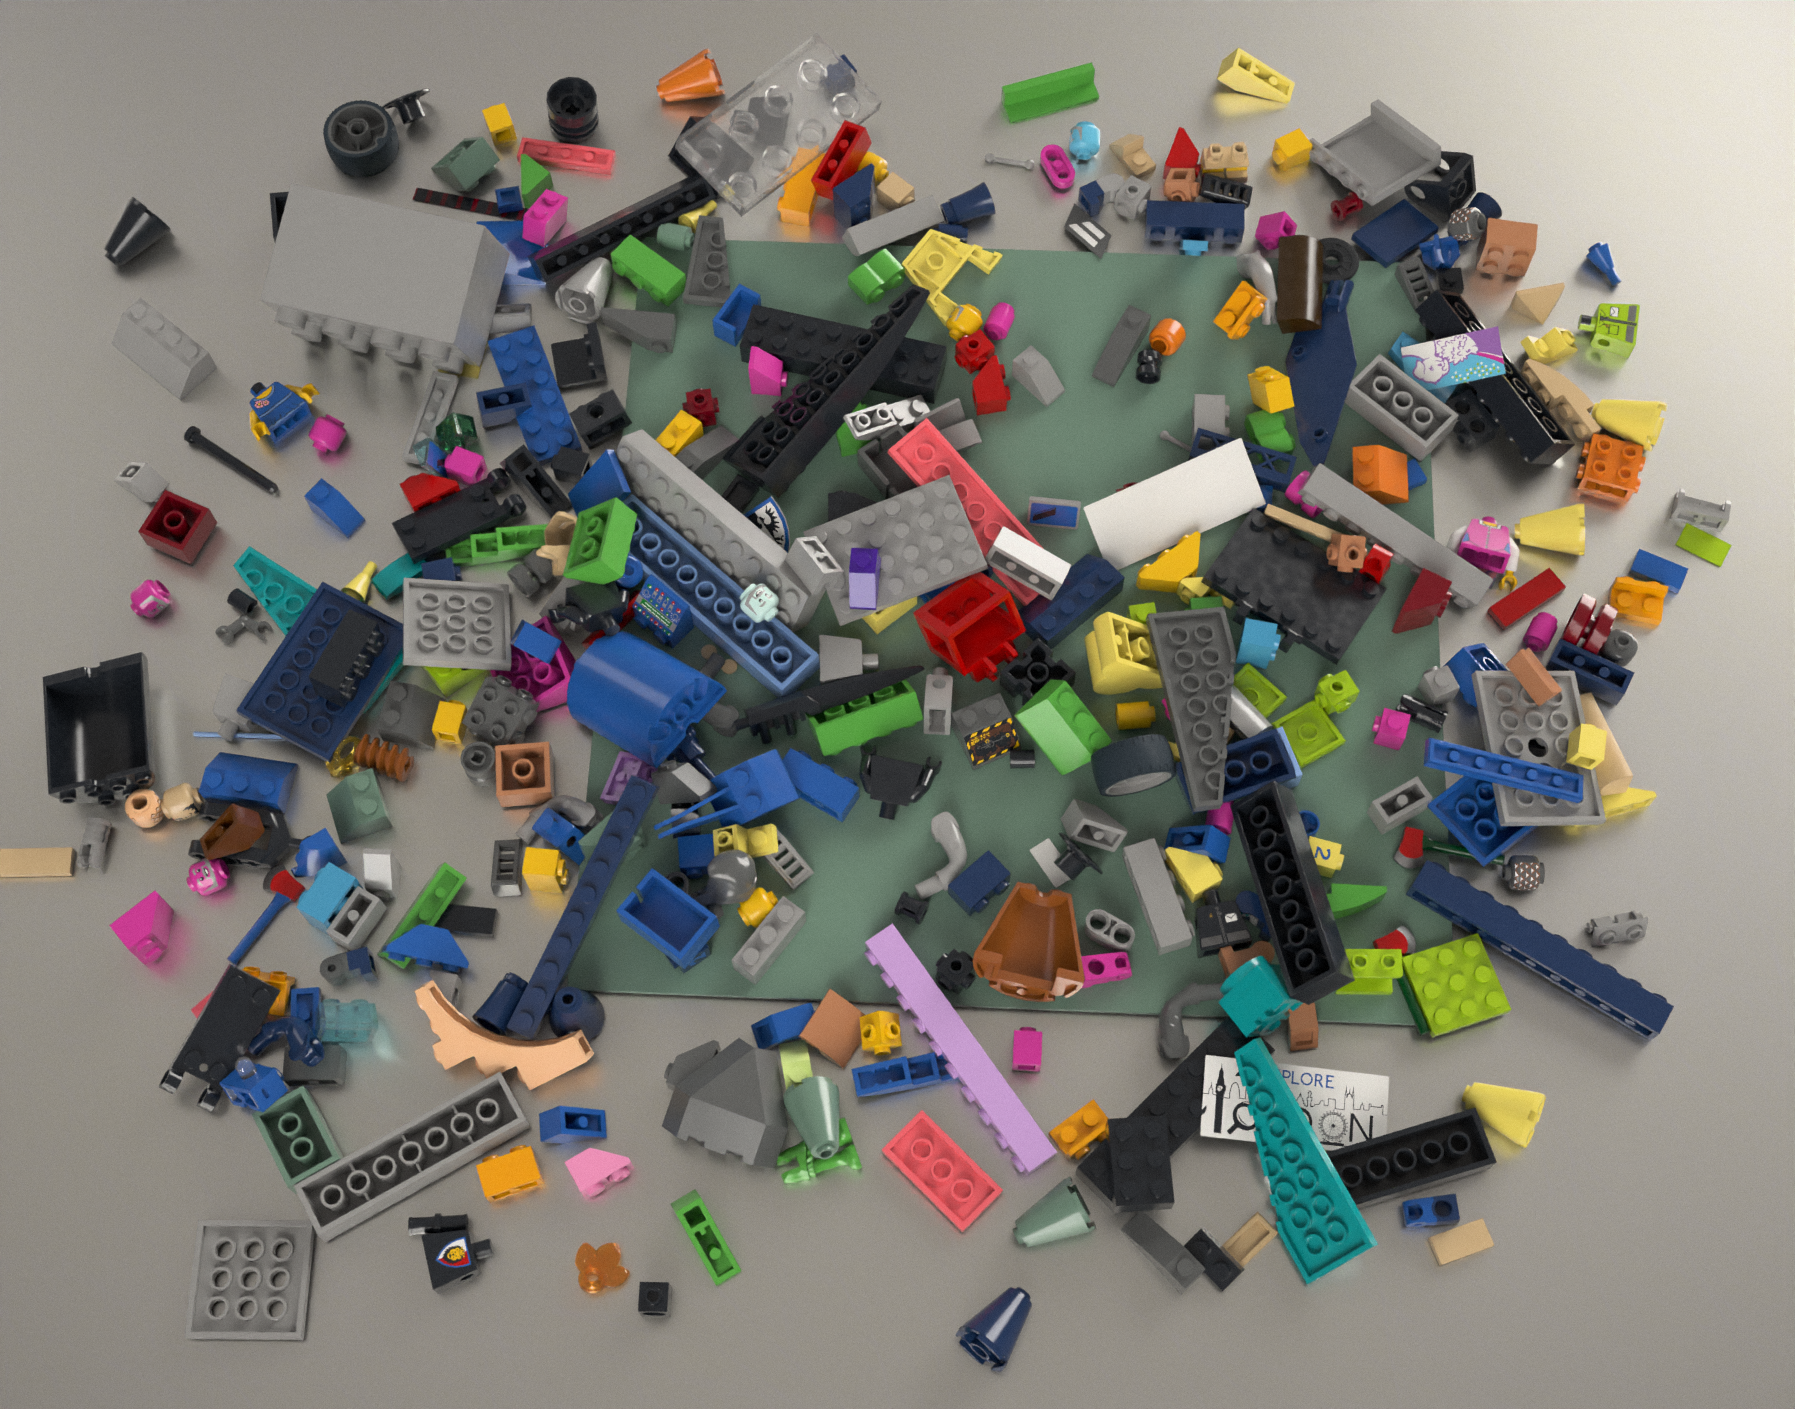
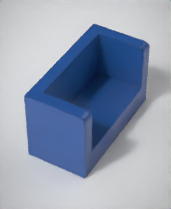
M739 284L712 320L714 335L736 347L743 337L753 304L761 306L760 294Z

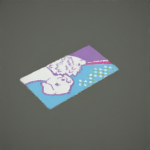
M1498 326L1401 348L1404 373L1426 390L1506 374Z

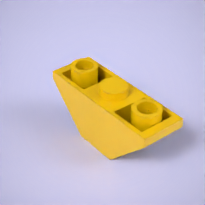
M1196 531L1190 536L1188 534L1183 536L1178 541L1176 547L1171 550H1164L1153 564L1144 565L1137 573L1136 586L1138 589L1176 593L1183 578H1196L1201 534Z

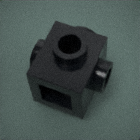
M953 949L949 955L944 953L936 963L938 967L936 969L938 983L944 989L952 990L957 995L964 988L967 990L976 979L973 958L964 951L958 952L956 949ZM955 965L960 970L954 971L952 967Z

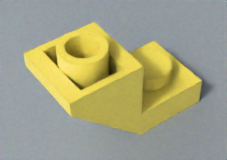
M1554 327L1539 339L1527 336L1520 342L1530 359L1544 365L1578 351L1574 343L1576 341L1574 335L1567 329L1564 330Z
M1203 577L1183 578L1176 594L1188 605L1190 598L1207 597L1209 594L1212 597L1222 596L1223 606L1225 605L1229 609L1235 604L1230 599L1201 582Z
M735 824L713 830L715 857L728 850H741L748 853L752 858L778 852L777 828L773 824L750 829Z

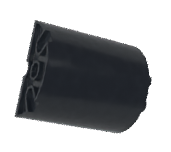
M139 652L99 662L100 666L95 668L84 666L43 677L48 795L59 799L60 803H98L101 806H109L117 800L127 799L136 790L149 789L155 783L148 660L144 653Z

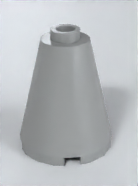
M596 257L558 288L555 294L556 303L561 311L564 308L569 312L568 317L570 319L588 324L593 323L596 319L598 320L601 316L600 310L601 307H604L614 274L611 262L606 258Z

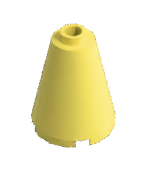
M1602 399L1600 403H1595L1591 416L1595 418L1596 423L1600 427L1627 441L1644 446L1643 450L1652 452L1651 444L1656 445L1665 419L1660 417L1662 410H1667V403L1662 401Z
M1576 504L1520 518V523L1515 524V539H1520V544L1574 555H1584V504Z
M1474 1082L1472 1087L1466 1086L1462 1101L1466 1102L1465 1109L1476 1108L1481 1120L1519 1146L1527 1148L1535 1132L1534 1127L1539 1122L1546 1095L1539 1092Z

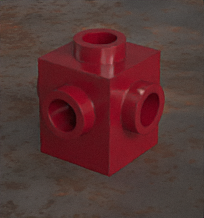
M698 388L691 392H685L687 402L682 403L683 411L702 422V427L716 425L715 413L719 412L717 397L712 398L711 388Z

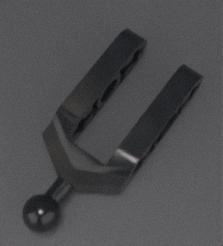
M203 802L198 817L204 821L215 823L230 805ZM244 807L258 812L264 830L272 831L267 850L250 847L248 850L217 859L221 858L226 864L273 868L291 849L300 850L301 841L310 836L304 839L292 838L283 814ZM192 840L188 855L198 860L204 859L205 855L200 840Z

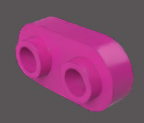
M1054 144L1045 146L1041 151L1040 162L1052 184L1058 188L1070 187L1075 180V170L1064 150Z

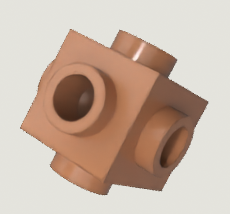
M1171 168L1164 183V196L1167 197L1168 201L1194 202L1196 197H1199L1200 183L1196 182L1194 168Z
M1332 533L1331 544L1327 548L1328 564L1337 566V571L1353 572V568H1363V562L1367 557L1366 537Z

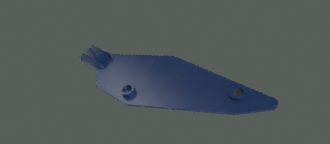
M1330 280L1322 302V329L1295 332L1285 361L1294 401L1293 408L1299 441L1314 467L1319 463L1322 465L1325 463L1357 367L1347 314V306L1354 288V283L1351 280H1345V283L1343 280H1336L1335 282Z

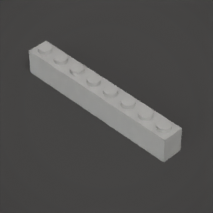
M1321 463L1313 468L1298 491V494L1303 496L1301 499L1306 504L1312 507L1316 505L1324 511L1323 514L1332 521L1338 520L1346 525L1345 529L1351 534L1366 537V543L1370 547H1373L1376 543L1392 552L1394 556L1391 561L1399 565L1403 563L1411 569L1410 573L1418 578L1422 569L1425 568L1452 581L1448 591L1453 593V601L1462 608L1477 606L1494 580Z

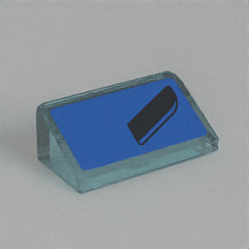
M430 437L413 445V450L421 467L431 475L448 479V474L444 467L448 452Z

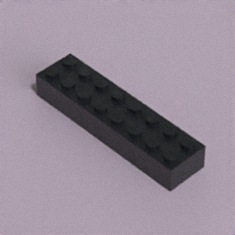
M1436 289L1415 309L1420 316V323L1434 334L1433 340L1486 329L1462 296L1456 292ZM1502 350L1506 374L1466 383L1475 388L1477 398L1492 411V418L1506 429L1505 434L1507 438L1519 446L1521 449L1520 454L1524 460L1534 464H1554L1575 443Z
M753 304L740 343L741 361L749 363L751 346H755L783 361L784 371L809 376L813 370L840 347L843 350L853 342L850 338L857 332H860L862 335L867 329ZM904 337L894 355L869 390L905 398L922 395L925 402L934 404L946 365L947 346Z
M1273 780L1234 803L1230 808L1289 996L1310 1005L1355 981L1293 792L1291 789Z
M1228 1016L1127 1118L1165 1115L1171 1160L1201 1129V1115L1205 1113L1207 1108L1205 1106L1202 1109L1206 1055L1235 1058L1234 1052L1261 1036L1246 1037L1230 1016ZM1261 1037L1272 1057L1275 1049ZM1226 1085L1216 1094V1096H1221L1225 1093ZM1105 1139L1077 1167L1075 1175L1113 1212L1107 1141Z

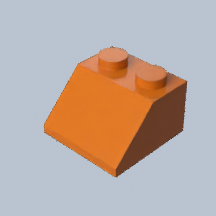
M1381 445L1352 447L1353 485L1382 505L1409 502L1407 454Z

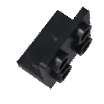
M596 322L587 324L588 334H584V338L551 344L559 388L607 380L601 340Z

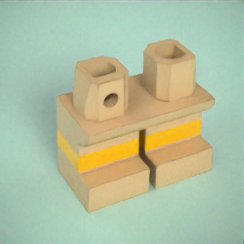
M1235 142L1229 147H1223L1219 143L1210 144L1209 148H1203L1199 163L1202 165L1200 170L1201 180L1203 174L1207 173L1240 183L1247 182L1249 159L1247 146L1244 142Z

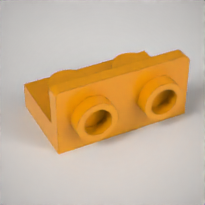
M1242 281L1213 322L1227 332V336L1230 339L1239 340V338H1243L1251 328L1249 324L1252 320L1262 314L1265 309L1264 304L1268 299L1246 281Z
M1627 576L1616 577L1609 589L1608 605L1618 609L1616 614L1618 618L1659 625L1662 621L1664 597L1668 593V586L1661 585L1655 581H1637Z
M1093 1099L1052 1129L1048 1135L1069 1162L1075 1157L1077 1160H1080L1091 1151L1089 1147L1096 1141H1099L1101 1144L1106 1139L1105 1125L1109 1118Z

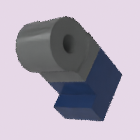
M368 947L330 956L324 959L320 965L321 976L334 986L341 985L347 979L362 976L367 982L378 979L374 956Z

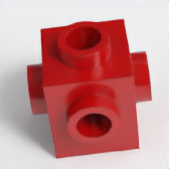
M979 329L969 336H963L956 343L954 358L960 368H965L969 374H972L977 370L981 371L989 359L994 356L995 346Z

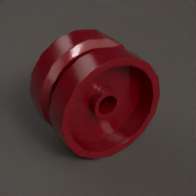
M1583 593L1560 639L1577 645L1580 638H1583L1580 648L1597 655L1612 630V624L1618 609L1605 603L1601 605L1596 615L1593 616L1592 614L1597 604L1596 599Z

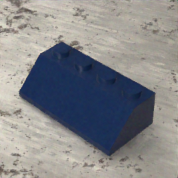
M1086 554L1070 567L1063 584L1052 600L1039 594L1027 606H1023L1018 610L1026 629L1025 633L1033 641L1039 638L1052 650L1121 593L1125 577L1106 559Z
M1277 728L1227 745L1222 804L1250 795L1273 780L1281 784L1296 778ZM1181 762L1175 763V777L1187 805L1193 814L1201 812H1193Z

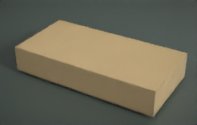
M1257 1211L1222 1246L1244 1267L1278 1232Z
M1483 1218L1428 1238L1439 1266L1495 1246Z

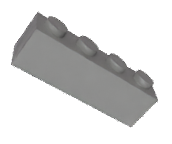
M1155 838L1124 847L1122 858L1158 955L1190 946L1192 936L1195 935L1191 921L1186 920L1184 917L1185 905L1181 895H1176L1173 887L1176 885L1172 871L1167 870L1164 864L1166 855L1162 845L1158 846Z

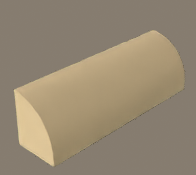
M1592 693L1581 694L1580 699L1585 723L1595 725L1598 729L1607 731L1604 760L1595 767L1600 794L1605 796L1625 793L1633 778V774Z

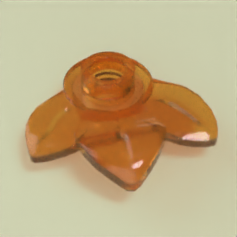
M588 1243L580 1246L575 1257V1265L580 1271L578 1283L584 1292L596 1294L605 1287L616 1288L626 1281L630 1271L618 1265L621 1257L619 1244L606 1243L597 1250ZM596 1275L598 1279L596 1281H589L588 1277Z

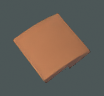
M829 989L798 1037L819 1050L821 1055L844 1069L861 1042L859 1017L865 1016V1014L839 994Z

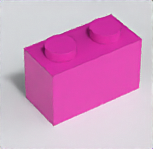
M546 189L524 214L522 238L545 247L567 220L568 197Z

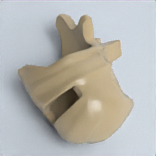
M558 511L549 521L544 530L545 546H541L536 551L537 556L552 560V575L555 576L563 575L577 521L576 516L564 511Z

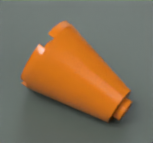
M708 48L702 50L660 78L659 85L656 86L660 98H665L667 102L724 95L725 91L719 89V86L723 85L715 60L714 58L710 60L707 54L711 53Z

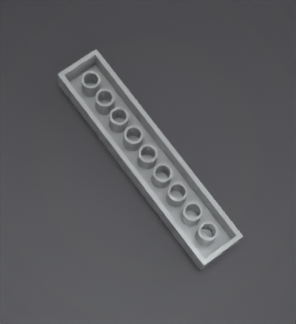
M643 429L623 436L615 454L631 490L628 496L633 494L744 591L753 583L755 585L765 584L779 598V603L776 607L779 612L775 617L793 633L807 626L826 591L825 586L822 587L818 595H812L785 561L788 553Z

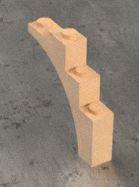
M433 980L423 984L414 991L419 1007L425 1010L430 1019L429 1023L432 1031L440 1037L432 1047L434 1048L436 1060L443 1065L445 1070L474 1056L477 1069L485 1075L486 1079L498 1072L503 1073L516 1066L519 1079L531 1090L587 1062L594 1055L581 1029L562 1037L544 1040L515 1039L498 1035L480 1027L462 1015L444 997Z

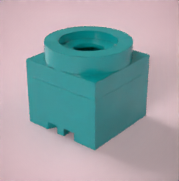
M1264 956L1255 957L1235 970L1222 984L1220 992L1224 997L1218 1002L1246 1037L1270 1035L1281 1025L1279 1020L1287 1019L1290 1016L1289 1009L1295 1011L1303 1004V1002L1289 996L1280 964H1270Z

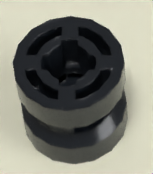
M1143 350L1138 353L1137 363L1139 367L1136 369L1135 376L1137 381L1144 384H1155L1160 381L1161 371L1159 367L1162 365L1163 359L1161 353L1155 350Z

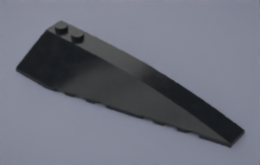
M914 284L888 306L889 311L886 314L877 315L870 321L872 326L862 335L860 332H857L850 338L853 342L843 350L840 347L809 374L810 380L801 384L798 383L791 389L793 394L783 403L780 400L772 406L774 411L766 418L761 415L722 459L763 490L779 498L788 490L798 475L804 472L806 466L845 422L843 417L853 412L872 387L930 295L929 290Z

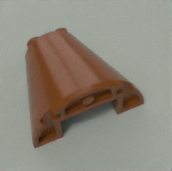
M1017 882L974 953L973 966L977 975L980 978L985 977L988 979L989 986L998 992L1026 1001L1050 1002L1055 1001L1056 996L1064 995V997L1068 998L1077 993L1082 988L1085 977L1072 894L1058 889H1052L1048 893L1039 891L1038 887L1032 883Z

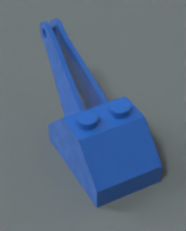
M774 749L749 759L710 779L709 781L717 787L716 793L684 812L653 827L655 830L661 829L711 802L715 813L675 826L657 835L658 838L662 839L671 834L717 820L720 821L722 827L735 824L742 827L800 799V796L778 750Z

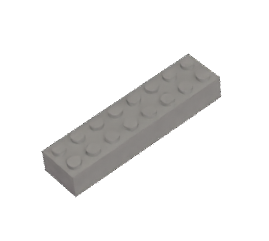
M498 1072L295 1184L294 1188L317 1235L327 1242L531 1127L501 1072Z

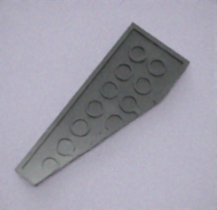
M1224 607L1148 614L1146 623L1193 812L1220 809L1223 802L1224 768L1227 758L1226 747L1232 704L1231 692L1234 683V663L1236 661V651Z

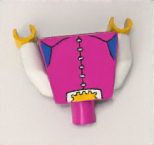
M1486 516L1481 520L1472 519L1469 526H1462L1451 534L1446 548L1475 567L1502 574L1506 571L1505 576L1498 584L1500 590L1504 588L1505 581L1511 584L1510 592L1517 586V579L1513 574L1517 572L1520 551L1513 539L1509 537V529L1506 526L1496 524V520L1493 517Z

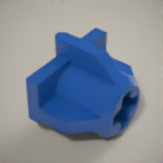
M1435 234L1434 240L1419 244L1423 264L1435 271L1438 268H1452L1460 256L1459 242L1452 236L1439 238V235Z

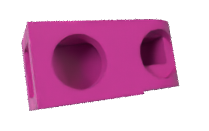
M1126 952L1081 956L1085 977L1082 988H1088L1094 984L1107 983L1109 981H1120L1132 976Z

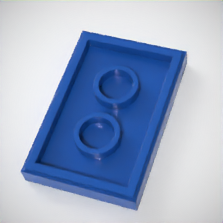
M606 449L568 493L577 518L579 512L615 497L623 502L631 493L614 450Z

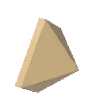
M1564 282L1516 291L1510 304L1511 308L1543 325L1565 288Z

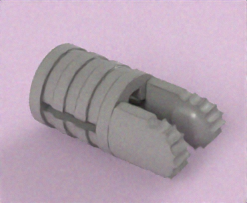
M95 817L87 819L76 862L78 867L86 868L88 865L94 868L100 867L106 850L108 836L110 835V829L112 828L110 821Z

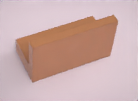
M1530 648L1520 650L1506 663V666L1539 707L1562 691Z

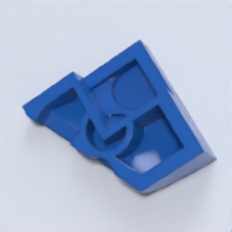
M324 828L301 841L300 851L295 857L298 866L291 868V872L294 877H309L316 875L321 868H325L328 862L338 868L348 862L330 833Z

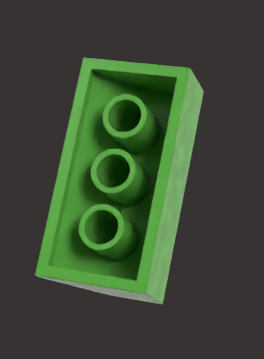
M906 679L864 697L824 710L822 713L813 716L806 713V719L823 756L837 755L845 748L861 746L872 738L888 736L894 730L902 727H912L918 721L924 719L916 692Z

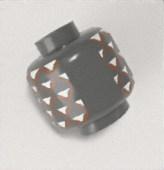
M1475 207L1456 209L1447 222V229L1457 241L1475 240L1486 229V217Z
M1512 855L1508 863L1502 866V879L1508 882L1512 890H1536L1539 884L1544 883V864L1539 862L1538 858L1534 855Z

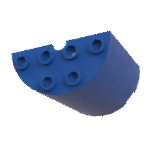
M618 632L614 636L605 635L596 639L582 656L576 660L568 684L567 704L570 714L575 720L657 769L687 736V727L693 722L698 724L727 690L719 682L634 634Z

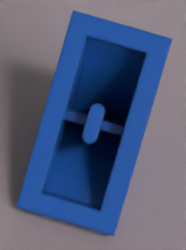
M523 619L511 639L512 645L547 664H550L562 642Z

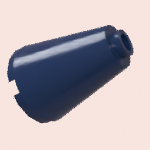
M564 987L557 992L549 1014L550 1027L557 1037H562L581 1029L588 1042L600 1033L605 1021L604 1008L600 1000L594 994L574 987Z
M1010 1287L959 1328L956 1337L961 1336L962 1339L959 1341L961 1347L978 1363L983 1365L987 1361L993 1364L991 1370L1001 1372L1007 1366L1031 1310L1030 1295L1020 1287L1016 1289Z

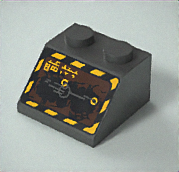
M1000 693L951 713V727L973 770L1010 755V750H1022L1012 716Z

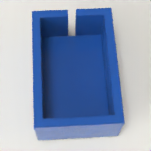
M652 868L636 886L643 901L640 903L637 894L632 891L616 911L623 923L685 969L718 930L720 925L717 916Z

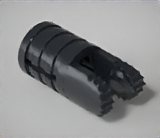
M1403 694L1400 699L1401 704H1398L1395 709L1396 711L1410 714L1409 721L1420 724L1436 733H1439L1448 714L1446 710H1442L1407 694Z

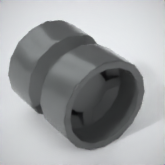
M534 549L523 558V564L517 563L507 571V575L512 583L528 598L540 588L539 583H547L555 576L552 575V564L547 558L537 556V549ZM528 571L531 573V575L533 576V578H531V577L528 575V573H527Z
M481 741L467 745L463 749L460 758L470 782L479 787H487L496 782V756L493 748Z

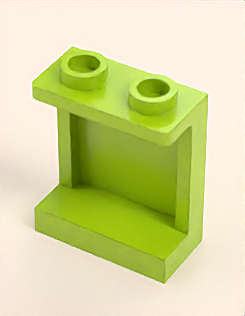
M1345 949L1355 981L1336 990L1335 994H1392V978H1401L1403 976L1401 949Z

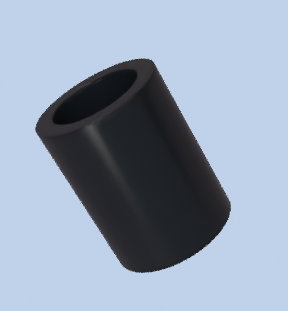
M238 588L234 589L227 599L228 604L247 616L255 611L258 604L257 600Z
M1034 749L1010 750V769L1035 768Z

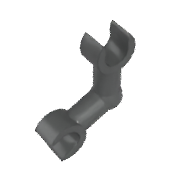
M241 615L229 626L218 627L215 633L219 637L223 633L228 632V636L222 640L224 645H228L233 642L234 635L244 627L254 631L257 637L263 641L267 639L260 631L263 628H268L272 631L273 629L268 622L261 621L258 623L246 615Z

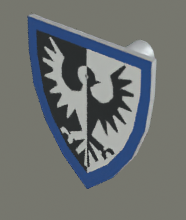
M772 496L744 514L748 520L787 553L789 552L790 532L783 512Z

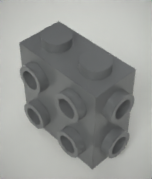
M502 675L485 678L462 721L463 724L469 727L470 733L477 737L486 738L490 741V746L493 748L499 745L521 744L525 738L524 732L527 726L537 716L536 710L539 706V703L532 699L533 695L524 689H516L511 685L512 681Z

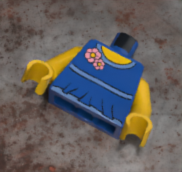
M258 382L251 387L250 393L254 398L249 402L253 409L249 413L251 431L257 441L261 440V436L268 434L272 441L276 443L312 415L305 400L310 404L313 402L311 398L314 395L320 394L312 383L306 384L303 387L274 382L266 388L261 382Z

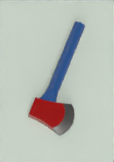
M283 864L272 868L264 878L263 889L275 893V896L266 910L228 956L227 960L234 965L239 962L276 913L289 901L295 902L305 890V887L290 875Z

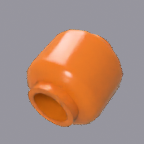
M1171 318L1159 321L1149 334V342L1152 349L1164 356L1174 354L1186 339L1183 326Z

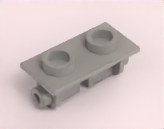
M1631 911L1615 915L1616 923H1613L1610 916L1593 918L1591 922L1586 923L1588 933H1593L1591 946L1595 947L1645 937L1648 917L1643 918L1641 912Z

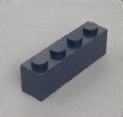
M1147 200L1144 239L1157 241L1162 239L1177 241L1199 240L1226 242L1229 244L1242 243L1245 229V204Z

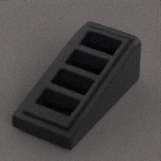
M1204 173L1199 196L1214 203L1245 204V209H1247L1250 205L1253 187ZM1210 185L1214 186L1213 191H1210Z

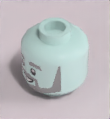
M751 584L739 598L741 600V610L756 623L763 620L769 622L779 612L776 608L779 598L765 584Z

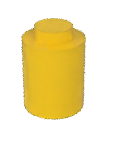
M1148 701L1116 703L1115 705L1118 730L1150 728L1151 722H1155L1154 706H1149Z

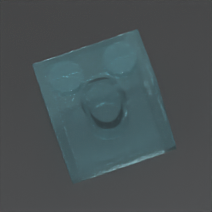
M325 999L323 1002H318L315 1010V1036L319 1038L321 1043L327 1041L337 1043H372L378 1030L375 1003H368L367 1000L363 999L352 1000L351 1003H340L338 999Z

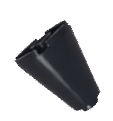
M132 197L128 200L104 247V250L107 251L104 256L115 265L119 262L124 265L168 234L171 228L157 215L148 210L140 201Z

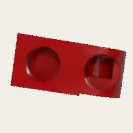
M1375 543L1363 562V568H1360L1359 572L1380 584L1391 567L1390 562L1394 554ZM1366 572H1367V573H1370V574L1373 575L1375 578L1370 577L1369 575L1366 574Z

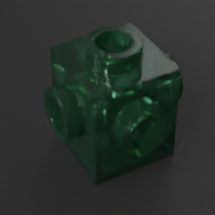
M452 412L435 427L439 447L443 450L453 452L456 446L466 449L478 438L472 416Z

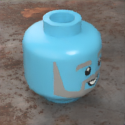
M1083 121L1077 123L1070 130V152L1081 160L1090 159L1091 156L1099 152L1100 130L1091 122Z

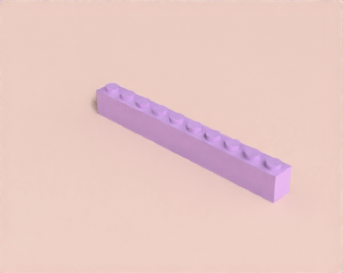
M893 923L865 942L867 949L864 952L865 956L872 966L877 964L883 972L880 976L889 989L891 987L895 988L899 994L896 999L905 1011L909 1009L915 1017L912 1021L921 1034L927 1033L931 1039L928 1044L936 1056L943 1055L947 1061L945 1065L946 1070L953 1079L958 1077L964 1087L961 1090L970 1103L972 1101L977 1103L980 1108L978 1114L987 1126L990 1123L997 1132L994 1135L997 1142L1003 1149L1008 1147L1014 1155L1011 1161L1020 1173L1025 1171L1029 1176L1054 1158L1057 1154L1055 1148Z

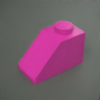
M751 346L748 367L751 393L781 396L782 388L787 387L788 372H784L783 361L758 347Z

